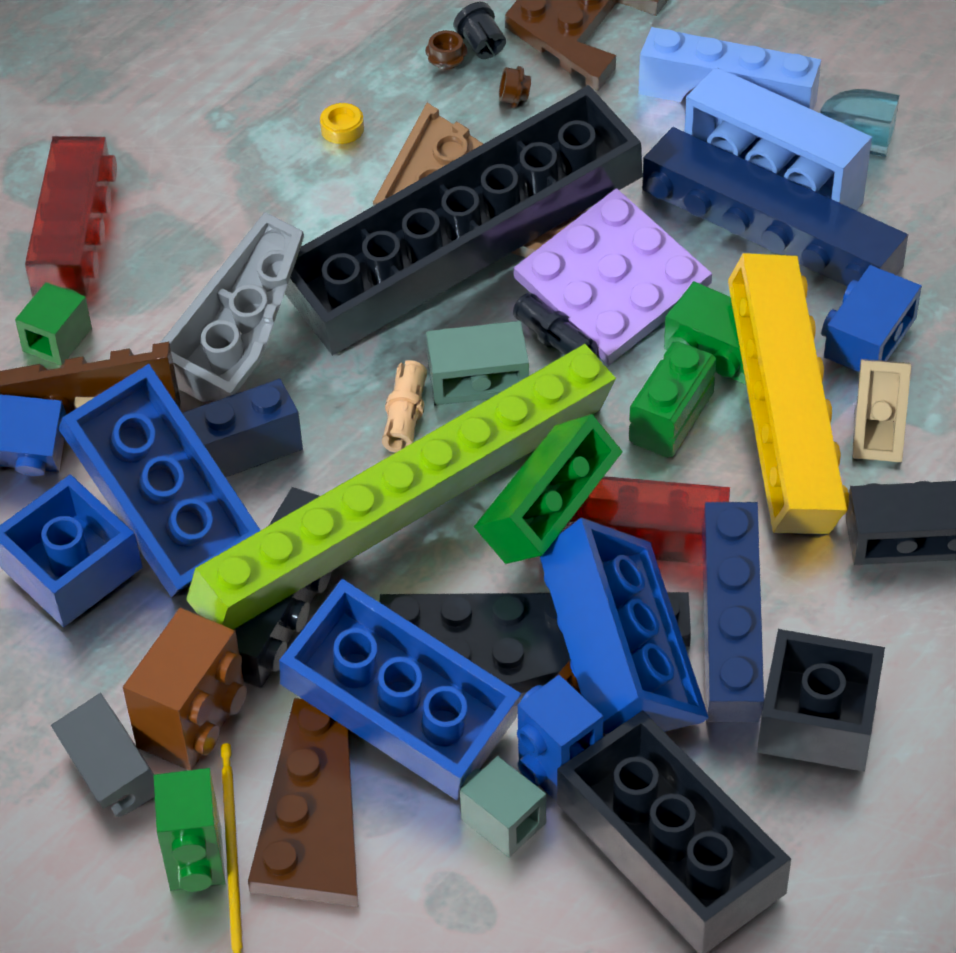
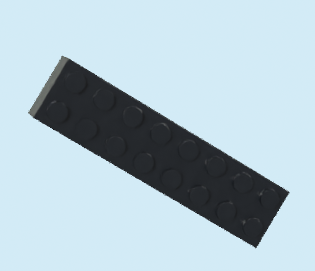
M587 85L301 246L285 295L333 356L590 208L614 189L621 190L642 178L641 141L591 86Z

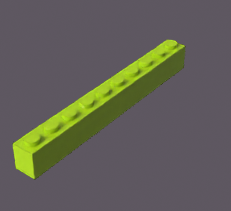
M583 344L196 567L186 600L199 616L231 629L239 627L532 452L540 445L555 425L599 412L616 377L589 347Z

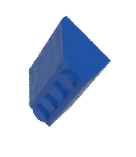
M580 518L559 534L546 552L539 557L544 570V581L550 590L557 613V624L563 633L571 659V670L577 679L581 695L603 715V733L609 734L642 710L664 732L703 723L709 716L651 543Z

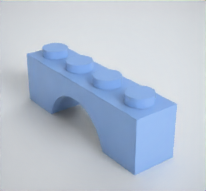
M651 27L640 53V95L681 102L690 90L695 88L715 67H718L813 110L817 101L821 59Z

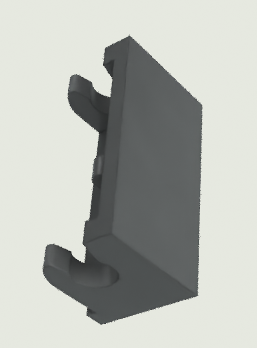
M101 692L51 724L52 729L103 809L114 804L111 810L116 817H121L155 797L153 771ZM128 795L125 799L118 801L122 797Z

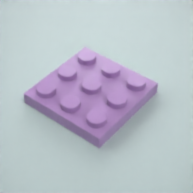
M617 188L513 268L514 278L530 293L535 294L539 300L555 312H564L570 317V324L587 337L596 341L598 347L596 354L608 366L663 323L665 316L693 281L706 287L712 284V273Z

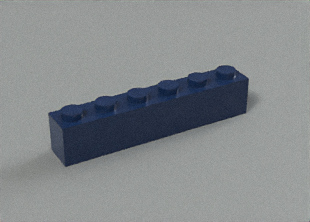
M672 127L643 157V191L684 209L694 216L701 217L735 235L752 241L773 253L798 256L800 265L847 287L853 279L859 281L869 265L897 275L904 267L908 241L907 233L675 127Z

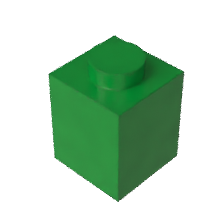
M45 282L15 319L22 351L60 366L65 363V359L72 355L92 330L86 297L72 289H64Z

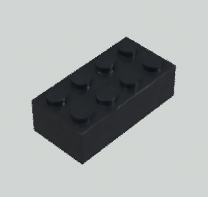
M643 710L557 768V804L698 953L709 952L787 894L791 858Z

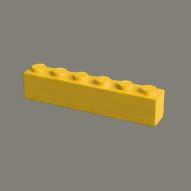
M743 253L728 279L772 531L773 533L830 534L842 516L847 513L849 492L847 487L842 485L839 471L840 447L837 442L833 441L830 425L832 406L829 399H825L822 384L824 365L822 359L817 357L814 343L816 325L813 316H809L806 302L808 291L807 279L804 275H801L798 256Z

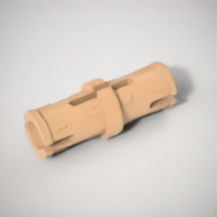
M407 360L405 365L402 362L398 365L394 390L386 400L385 410L388 418L382 436V444L387 450L394 453L413 443L417 420L422 417L424 412L422 392L427 378V369L419 362Z

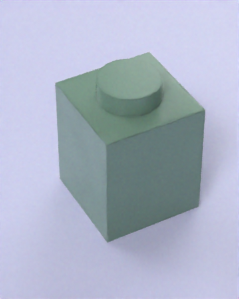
M499 756L494 758L485 768L473 770L460 789L461 820L509 858L546 824V793Z

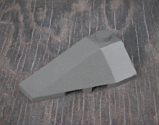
M264 212L160 343L168 341L170 343L179 390L202 402L220 400L236 394L261 362L304 239L302 230Z

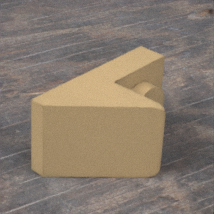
M861 359L857 405H855L852 458L902 462L911 363Z

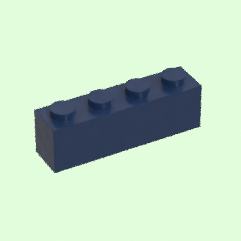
M281 379L183 412V415L225 477L303 450L299 411Z
M705 502L702 521L705 694L706 710L709 716L706 722L759 723L764 704L758 502Z

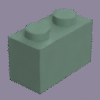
M521 321L426 331L428 368L434 406L488 400L529 376V360Z

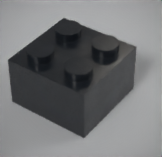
M778 629L761 714L757 752L865 772L885 647Z

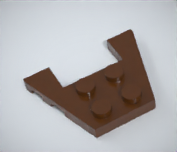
M516 0L505 14V28L539 52L543 53L547 50L560 59V66L569 73L576 70L586 77V85H590L592 89L599 91L616 69V55L586 45V41L616 3L657 16L668 0Z

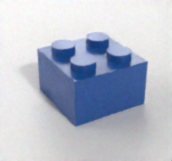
M71 474L0 525V568L63 628L143 568L135 533Z

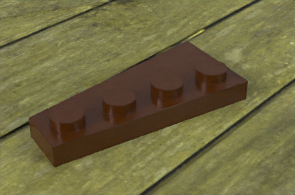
M169 341L153 344L152 352L133 355L131 349L128 348L111 351L110 359L87 363L82 356L65 359V363L56 369L48 370L43 365L36 364L0 371L1 395L62 401L66 414H69L75 410V397H96L147 364H150L179 409L181 405Z
M294 698L248 878L249 891L256 894L359 907L348 729L305 700Z

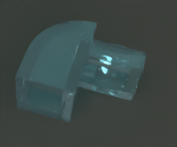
M869 89L847 90L829 98L822 106L820 113L872 136L870 154L886 157L895 130L900 95Z

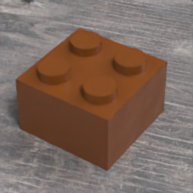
M178 609L123 685L135 744L138 749L186 770H192L202 755L206 756L211 753L218 741L221 727L229 715H236L239 712L247 694L241 668L242 657L239 655L235 630L185 609Z

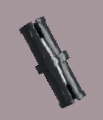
M529 293L524 294L515 303L513 316L536 332L539 341L546 347H555L566 355L586 344L596 354L598 349L596 341L587 337L570 324V317L564 312H555L533 293L531 295Z

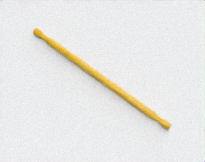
M224 743L221 745V757L223 758L222 784L231 949L233 953H241L243 945L233 770L230 766L232 752L231 745Z

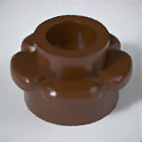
M443 30L434 33L430 37L425 53L432 65L448 70L455 68L463 62V57L467 55V47L463 43L460 34L450 30Z
M517 66L516 69L505 67L501 76L499 102L510 103L513 109L517 107L519 101L526 102L529 96L531 76L524 75V68L521 66Z

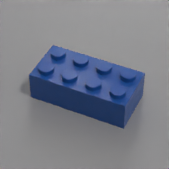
M147 364L62 417L59 431L116 516L135 533L138 549L171 598L191 585L196 567L261 531L150 364Z
M341 579L279 660L280 685L455 800L460 798V789L468 775L473 770L482 767L518 714L517 704L520 703V692L344 579Z

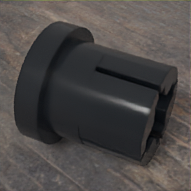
M475 2L469 4L455 17L453 22L454 30L461 35L462 39L467 40L478 58L489 59L493 57L485 42H487L495 56L506 45V38L494 21L495 14L487 3Z

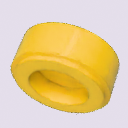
M336 103L328 106L320 115L322 136L327 141L335 144H347L356 141L364 132L362 111L357 106L349 103Z

